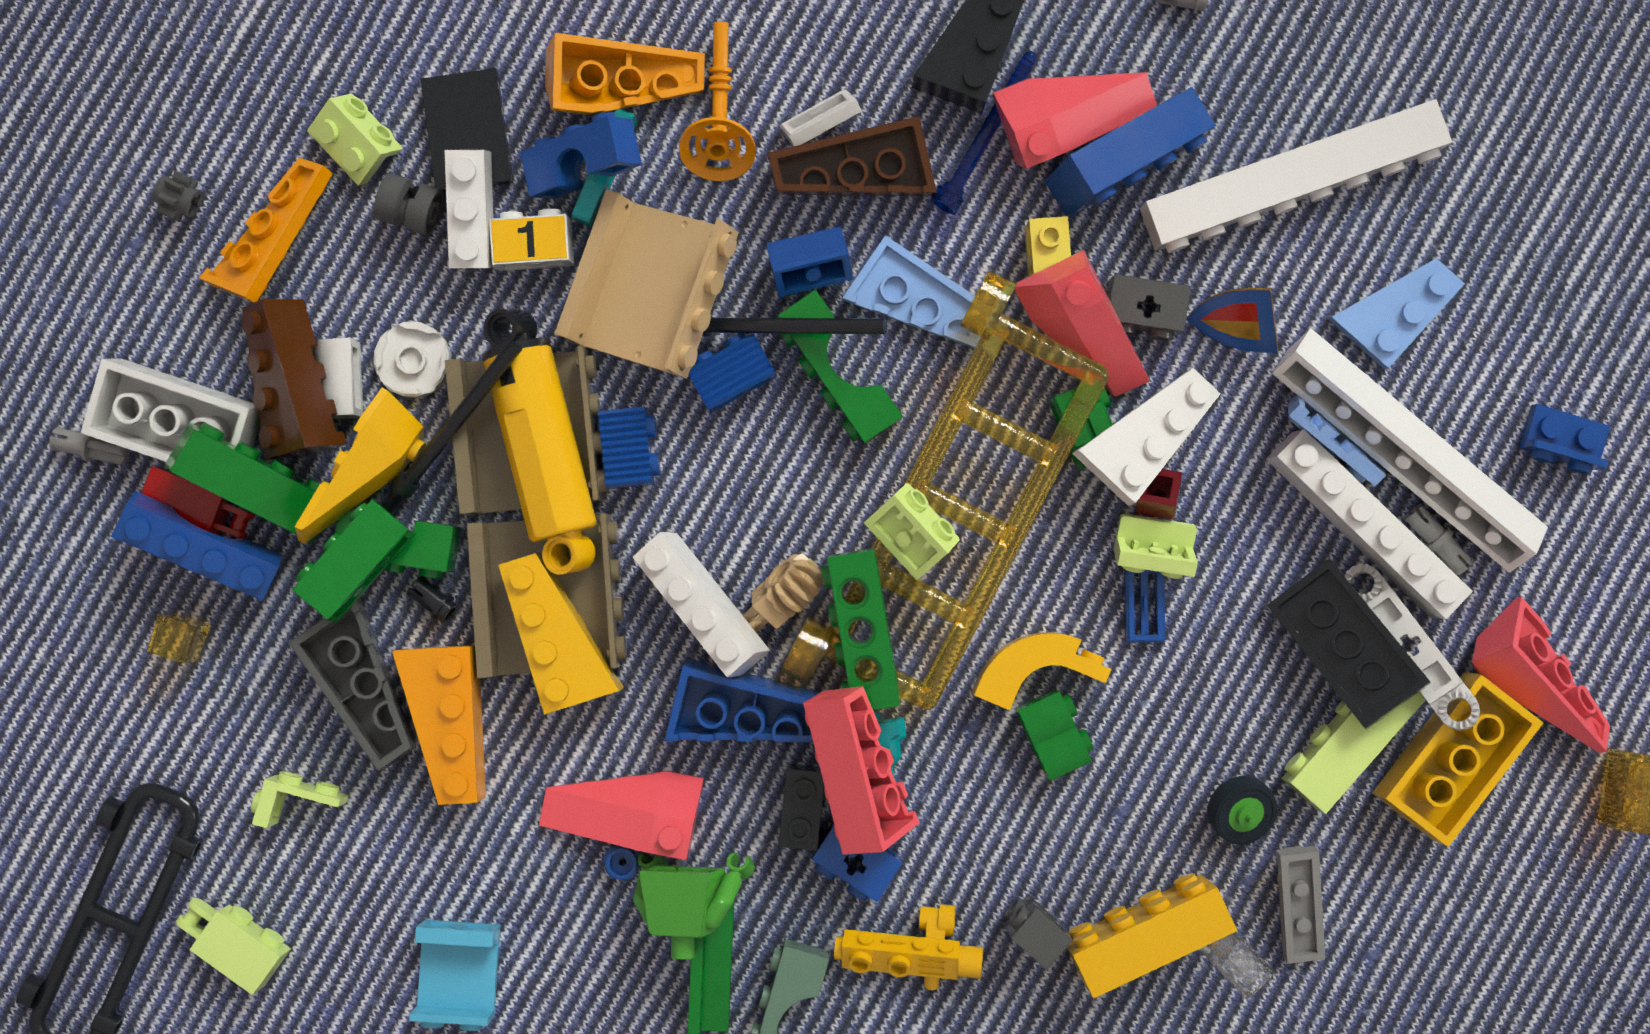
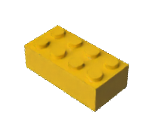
M1464 672L1460 678L1479 703L1480 717L1477 723L1467 730H1453L1447 727L1434 711L1372 792L1430 839L1447 847L1450 846L1543 725L1541 720L1483 675ZM1456 699L1449 703L1447 714L1454 721H1464L1471 715V706L1465 700Z
M1195 873L1186 874L1173 882L1175 886L1164 892H1160L1159 889L1150 891L1139 898L1140 903L1127 909L1125 906L1113 908L1104 914L1105 919L1091 925L1090 922H1085L1072 928L1069 934L1073 941L1067 949L1084 985L1093 999L1237 932L1238 930L1218 888L1202 874L1198 876Z

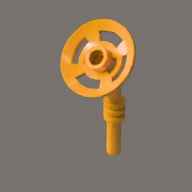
M721 21L713 23V66L709 68V72L713 74L709 76V81L713 82V84L709 85V90L713 91L712 117L700 119L689 125L681 135L679 142V154L684 165L695 175L711 181H728L742 176L751 168L756 155L755 142L750 132L741 124L727 119L728 91L732 90V86L728 84L732 81V77L728 76V74L732 73V68L728 67L729 23ZM712 125L710 129H707L705 126ZM692 136H696L695 150L697 154L694 156L689 147V141ZM739 137H743L746 144L744 156L739 154L741 150ZM702 138L707 139L706 148L704 149L701 145ZM730 139L734 140V149L729 147ZM709 159L715 161L728 159L731 166L716 168L707 166L706 163Z

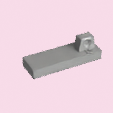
M1315 845L1287 847L1276 850L1283 958L1287 964L1325 960L1319 851Z

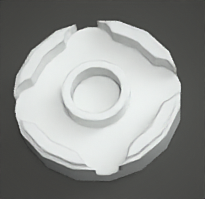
M403 322L393 327L390 331H386L380 337L374 350V368L388 390L406 398H422L434 393L445 383V360H451L452 354L447 341L436 329L421 322Z

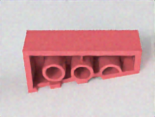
M864 687L822 691L803 704L805 720L810 728L815 747V759L820 766L825 786V797L830 805L834 820V832L839 840L842 855L884 852L920 822L916 812H908L903 799L907 798L908 793L904 783L896 782L892 774L891 765L894 763V759L890 750L880 745L878 738L881 728Z

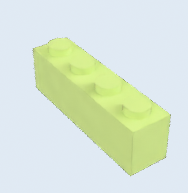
M1418 692L1367 730L1342 700L1335 709L1337 715L1328 725H1321L1310 737L1312 744L1303 754L1297 753L1288 761L1285 766L1287 772L1281 779L1316 810L1327 814L1426 699Z

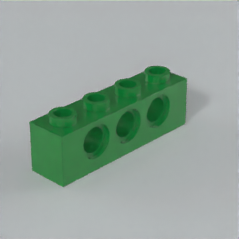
M875 548L829 555L827 557L828 564L822 565V575L825 589L832 588L835 603L828 604L829 617L832 627L839 626L841 642H835L838 666L845 665L848 679L841 681L842 689L863 686L873 710L900 706L901 698ZM851 581L860 583L865 589V597L859 602L847 600L843 594V587L846 583ZM857 620L865 621L870 625L872 634L866 640H857L850 633V625ZM863 659L872 660L878 667V673L873 678H863L857 673L856 664Z

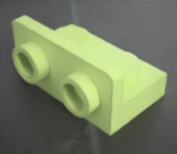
M908 483L864 522L916 580L946 556L960 541L950 522L940 518L928 505L924 494L914 489Z

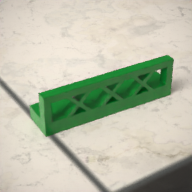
M734 902L715 932L695 938V957L691 959L688 1034H701V1031H729Z

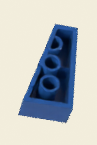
M1190 87L1070 154L1050 174L1045 183L1065 216H1068V219L1094 203L1098 206L1117 194L1116 190L1126 185L1129 188L1147 177L1146 172L1156 167L1157 171L1170 165L1178 159L1176 154L1185 149L1187 154L1195 151L1207 142L1205 135L1216 124L1193 87Z

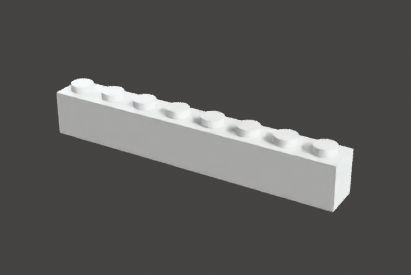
M1437 99L1148 200L1142 205L1140 211L1154 250L1166 248L1168 253H1172L1189 246L1188 240L1202 235L1204 240H1209L1226 232L1225 226L1238 222L1240 228L1246 227L1262 220L1260 215L1262 213L1274 210L1275 215L1283 214L1297 208L1296 201L1310 197L1313 203L1333 195V188L1346 185L1347 190L1370 182L1368 177L1370 175L1381 172L1383 177H1387L1406 169L1404 163L1415 159L1418 160L1419 165L1435 160L1442 156L1440 150L1452 143Z
M1310 328L1286 351L1272 374L1506 571L1512 572L1537 554L1548 527L1313 329Z

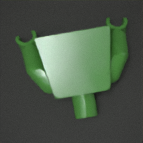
M643 852L637 858L643 870H640L633 902L647 924L651 935L671 936L672 959H692L695 957V938L711 934L721 925L742 885L741 879H747L753 874L755 869L754 862L750 856H747L744 865L737 867L740 858L737 853H732L727 857V865L731 871L730 873H725V868L667 866L668 863L665 856L655 854L652 861L651 856Z

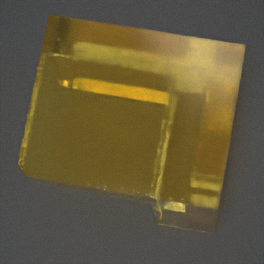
M177 613L158 614L146 652L180 663L199 661L211 624Z

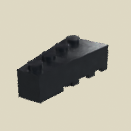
M965 0L914 74L911 88L982 114L1024 0Z

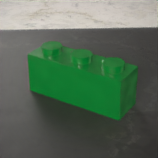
M373 499L368 504L362 503L353 511L349 517L351 524L342 534L337 532L331 536L322 548L325 553L315 564L312 562L307 564L296 577L298 583L292 590L328 621L337 623L415 535Z

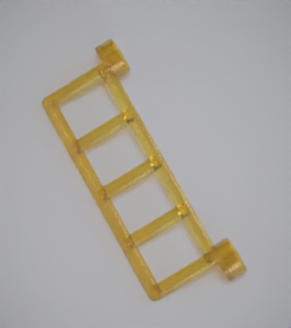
M990 270L987 272L960 325L981 338L904 485L908 483L914 489L922 492L928 501V505L935 512L996 544L965 603L919 579L916 580L912 575L889 564L893 554L877 537L871 547L876 550L881 585L954 623L922 683L896 669L900 698L923 710H931L938 704L1109 379V372L1105 366L1002 314L1017 284ZM1004 342L1081 380L1050 441L974 403ZM962 423L1038 462L1007 522L931 483ZM853 581L845 598L851 602H859L865 597V589L860 583ZM809 616L780 671L808 686L822 657L838 665L835 642H841L839 626L832 627L830 625L829 627ZM859 620L850 625L851 635ZM863 659L856 664L857 673L863 678H873L878 673V667L872 660Z

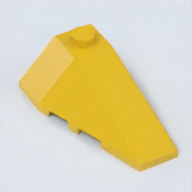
M381 388L353 428L358 433L351 449L345 452L340 450L334 460L335 465L331 472L333 479L330 483L324 481L319 485L296 523L295 530L298 541L306 544L405 470L410 461L414 462L426 447L424 442V426L388 390Z

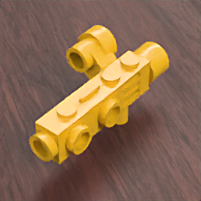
M940 904V908L925 906L920 908L919 930H926V937L845 929L843 937L836 936L834 960H842V968L851 969L856 973L874 971L890 973L895 977H906L907 975L924 977L925 988L936 990L939 987L940 978L957 980L958 977L981 979L983 947L960 945V941L945 940V936H954L956 906Z

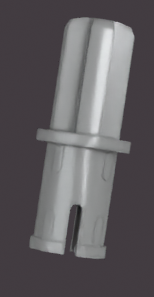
M56 427L52 433L59 435L60 438L50 436L49 445L51 450L78 455L87 462L96 459L124 465L130 459V449L80 432Z

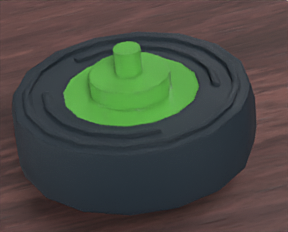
M1244 775L1230 778L1219 785L1211 795L1207 806V819L1214 832L1228 843L1237 845L1252 843L1264 836L1272 827L1277 815V801L1271 789L1257 778Z

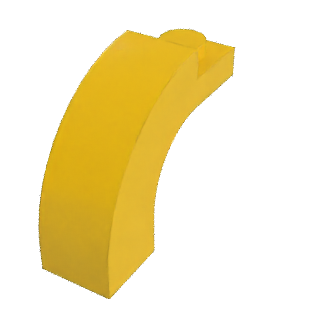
M1052 632L1028 634L1007 643L990 657L980 671L971 693L974 696L1010 710L1023 681L1028 675L1039 668L1050 665L1064 666L1103 683L1107 682L1112 669L1102 665L1104 657L1083 649L1081 655H1077L1076 652L1081 643L1079 638Z

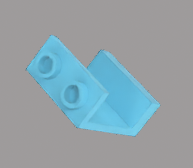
M424 920L416 927L415 943H421L417 1006L410 1013L409 1021L421 1022V1027L442 1028L444 1024H459V1028L465 1031L482 1030L483 1026L489 1025L495 1015L500 924Z

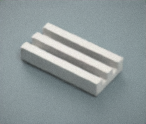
M842 90L782 123L780 128L785 138L793 146L802 145L862 112L857 100L847 90Z

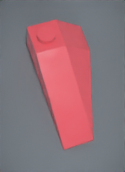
M1146 72L1029 78L992 93L1016 165L1026 169L1062 155L1111 132L1157 106Z

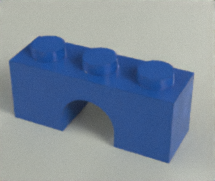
M613 112L597 114L592 117V122L586 125L566 127L562 130L563 134L560 136L537 139L534 141V147L520 152L529 196L536 198L556 199L582 189L580 167L583 159L585 160L588 174L615 176L642 165L632 119L615 117Z

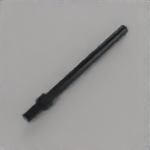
M711 316L710 324L703 332L702 337H710L712 333L886 334L887 320L869 318H717Z
M509 340L407 471H402L392 483L393 489L380 504L387 511L393 514L405 498L412 497L420 486L419 480L520 354L522 348L518 343Z

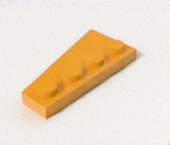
M299 157L268 194L271 202L267 207L252 213L245 222L249 227L236 244L229 241L220 252L224 256L221 262L213 271L207 267L199 278L210 286L249 302H257L261 294L266 290L268 282L280 262L285 258L287 250L299 230L304 226L318 198L323 194L333 173L321 164Z

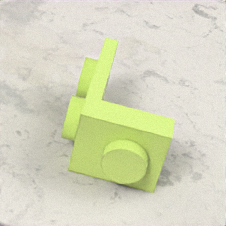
M280 771L279 775L264 779L262 790L256 792L251 805V812L255 813L252 825L269 828L279 823L287 794L334 807L347 803L349 795L340 793V787L335 784L319 781L315 786L302 782L303 777L301 775Z

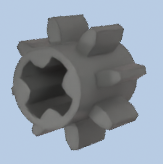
M174 171L172 178L166 175L160 177L152 192V200L159 204L156 211L177 222L181 221L183 215L189 218L193 217L202 202V192L195 189L198 182L177 171Z

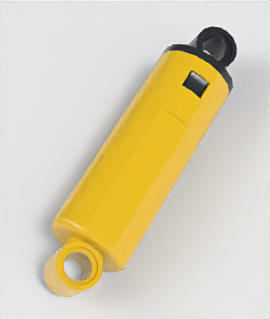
M494 310L486 317L483 326L486 340L495 347L482 354L485 371L509 340L515 341L522 348L520 354L490 391L529 540L531 542L547 541L542 550V559L545 567L550 572L561 575L584 571L594 562L595 547L592 540L581 532L593 528L596 525V517L550 340L548 338H536L537 323L530 313L523 310ZM510 323H511V325H512L511 335H510V333H509ZM567 548H569L571 552L570 560L567 556Z

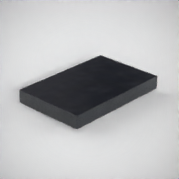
M491 68L421 78L435 187L446 193L445 150L490 151L492 186L513 183L497 69Z

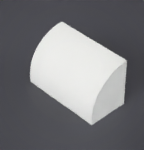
M350 337L316 341L314 359L323 364L327 376L322 382L326 399L334 400L338 413L332 419L360 418L363 414L360 342Z

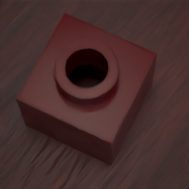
M1162 469L1137 500L1136 514L1175 520L1182 472Z

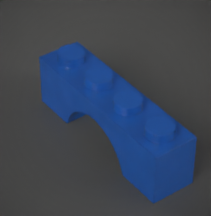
M134 491L127 501L111 535L112 538L263 601L283 556L281 553L248 539H230L205 531L182 518L172 506L137 491Z

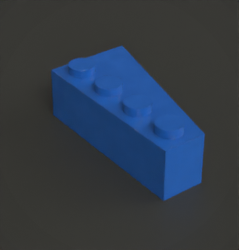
M688 658L682 666L664 741L698 740L714 742V740H738V742H753V740H774V742H813L810 728L805 720L803 703L821 692L748 673L727 678L718 666Z

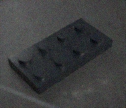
M1330 558L1267 605L1366 730L1431 684V681Z

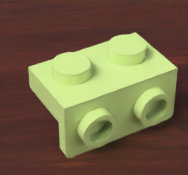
M353 94L329 98L307 130L358 186L367 184L385 158L398 154L402 149V146L394 139L392 132L380 124L368 111L367 105Z
M1121 514L1114 543L1117 565L1135 573L1151 570L1158 571L1162 575L1174 579H1180L1183 575L1195 577L1198 565L1193 550L1197 533L1196 525Z

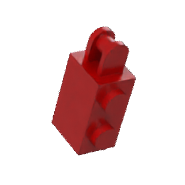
M151 466L141 492L146 496L172 506L182 518L191 524L221 536L222 532H225L232 536L246 539L248 533L245 532L249 519H254L256 515L170 472L167 468ZM232 512L234 516L229 526L225 523L229 513Z

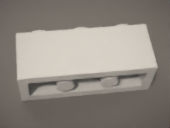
M445 150L449 268H495L492 265L489 219H493L491 152L486 150Z

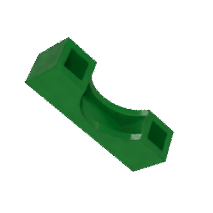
M816 289L777 315L778 318H835ZM779 333L788 347L795 344L803 357L798 359V362L810 379L817 376L822 383L824 389L819 391L829 408L834 410L838 407L846 418L841 425L853 442L860 439L863 445H865L902 420V414L882 385L871 387L855 386L844 381L836 374L827 354L828 343L832 334Z

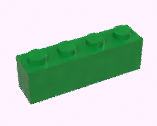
M189 422L165 463L169 471L296 534L295 525L321 482L311 477L305 482L293 476L296 470L276 459L270 464L258 458L261 452L242 441H239L237 446L222 439L225 434L219 429L204 422L201 427Z

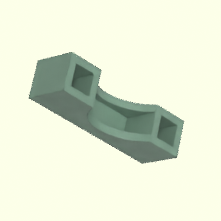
M786 938L782 949L775 947L769 967L770 971L775 972L772 986L764 985L758 1008L765 1010L761 1024L753 1023L750 1034H778L777 1027L779 1021L788 1008L801 1000L819 997L829 962L828 950Z

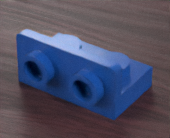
M1534 404L1530 407L1519 449L1531 452L1530 458L1549 464H1554L1555 460L1568 463L1567 469L1570 471L1591 475L1592 470L1607 468L1609 461L1601 457L1610 425Z

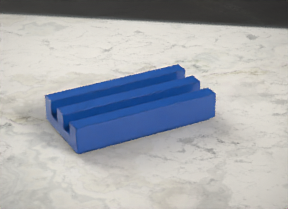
M1124 569L1125 642H1165L1164 575L1158 571L1151 570L1139 573L1140 635H1135V572ZM1148 573H1154L1155 634H1149Z

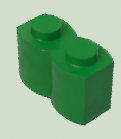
M1055 689L1015 708L1041 768L1049 781L1092 762L1088 752L1093 751L1094 747L1085 729L1078 731L1072 717L1077 716L1078 713L1069 694L1062 696L1060 691Z

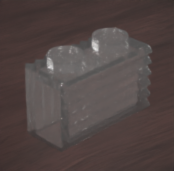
M1237 932L1199 949L1246 999L1252 997L1274 975V970Z

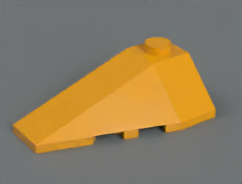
M554 33L546 48L545 88L551 110L592 115L701 93L704 91L705 53Z

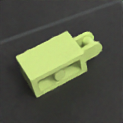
M193 897L188 903L190 908L187 913L180 915L176 920V924L181 929L197 939L189 950L251 995L267 984L291 950L290 947L284 944V938L279 933L269 928L263 929L252 921L253 916L239 906H231L229 904L217 911L205 901ZM202 917L209 922L205 928L199 924Z

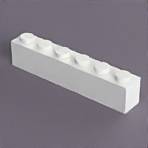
M1305 429L1292 432L1266 458L1279 473L1430 618L1447 619L1473 592Z

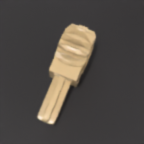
M794 554L787 560H782L781 564L774 568L771 574L765 578V581L751 592L752 607L743 614V617L756 633L768 622L778 629L790 617H793L796 612H801L819 594V588L824 582L823 575L818 569L819 566L811 558L808 559L804 554Z

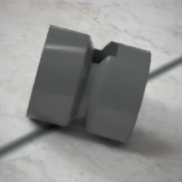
M389 172L385 175L378 188L374 203V217L377 220L394 226L404 223L406 230L429 237L436 228L444 203L443 190L424 183L414 186L411 179Z

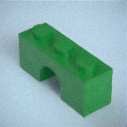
M349 511L337 520L335 533L339 532L342 534L351 524L349 517L353 511ZM415 521L413 531L415 535L384 569L385 571L404 573L405 566L420 568L419 576L442 579L443 572L455 571L461 527Z

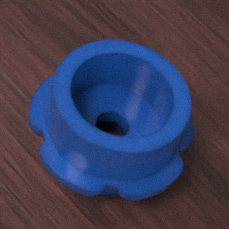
M618 845L615 848L610 847L604 856L607 874L613 879L631 880L637 875V869L641 867L637 859L640 853L634 849ZM621 858H624L626 860L625 865H621L619 863V860Z

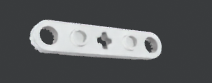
M1368 564L1352 566L1346 571L1344 577L1351 585L1353 579L1359 574H1368L1374 579V586L1371 592L1358 594L1399 644L1403 647L1401 640L1406 636L1411 640L1416 638L1421 640V643L1417 646L1419 650L1417 655L1413 656L1410 652L1407 653L1431 681V684L1422 689L1420 693L1447 727L1457 731L1473 727L1480 717V706L1462 679L1379 571ZM1462 699L1470 704L1471 715L1468 719L1454 721L1448 716L1447 707L1453 700Z

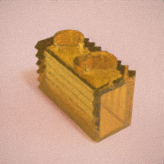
M1608 748L1606 751L1608 756L1604 758L1607 763L1603 765L1606 771L1602 773L1605 778L1601 780L1604 786L1600 788L1602 794L1599 795L1602 801L1598 803L1600 809L1596 811L1599 814L1596 821L1599 824L1614 829L1650 835V754Z

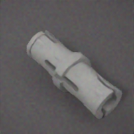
M1423 503L1411 509V515L1407 513L1403 517V520L1424 540L1425 545L1432 552H1435L1457 576L1468 569L1465 565L1471 566L1475 560L1452 537L1454 532L1449 527H1443L1425 508Z

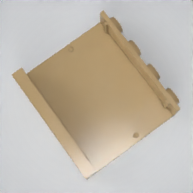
M606 190L554 334L574 344L687 379L690 369L696 363L697 349L703 332L710 324V312L716 295L719 294L723 287L724 273L730 257H732L736 250V239L739 232L720 219H717L715 224L633 203L618 192Z

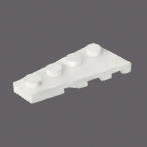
M1192 368L1072 454L1122 501L1130 506L1137 502L1221 393Z

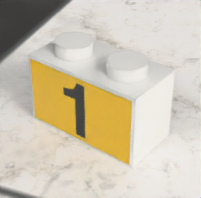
M542 209L538 211V216H523L522 212L508 211L500 213V218L489 219L492 265L498 271L574 266L572 221L567 214H561V210Z

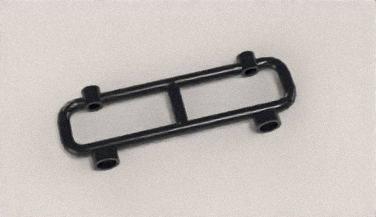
M146 783L133 789L124 802L110 796L101 806L95 824L110 830L109 838L46 979L33 973L30 974L20 988L16 998V1003L32 1009L29 1019L31 1034H54L46 1027V1017L90 919L132 936L103 1005L95 1015L90 1027V1034L118 1033L124 1021V1016L116 1012L184 858L191 861L195 858L202 844V839L195 836L200 819L198 808L194 801L185 794L161 784ZM154 798L179 809L183 814V824L171 842L170 853L138 922L100 906L97 902L141 803L145 799Z

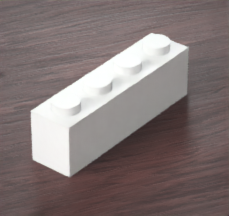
M659 532L633 556V559L727 678L745 674L770 652V649L677 533Z

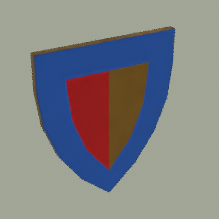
M1271 288L1231 289L1213 295L1200 303L1186 318L1200 332L1221 344L1245 351L1278 353Z

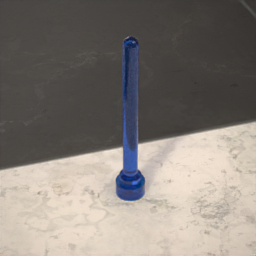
M1026 51L1004 88L1027 79L1037 62L1035 52ZM996 104L993 105L950 181H945L943 185H938L936 188L937 193L930 198V201L936 207L946 213L956 215L964 202L962 198L965 193L963 187L1001 123Z

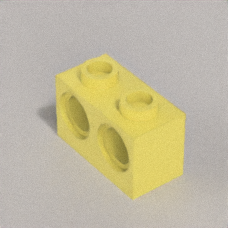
M1068 216L1028 220L1024 229L1029 277L1070 257L1071 248Z

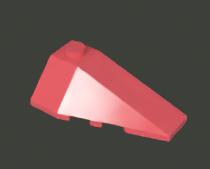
M1084 250L1013 284V288L1030 320L1114 397L1150 381Z
M1522 596L1514 599L1477 637L1472 658L1475 670L1519 704L1600 754L1606 752L1610 724L1587 688L1584 685L1576 686L1569 669L1570 661L1564 653L1557 656L1546 639L1552 633L1545 622Z
M661 771L637 776H624L615 779L547 787L539 826L650 854L687 860L691 850L704 778L671 771Z

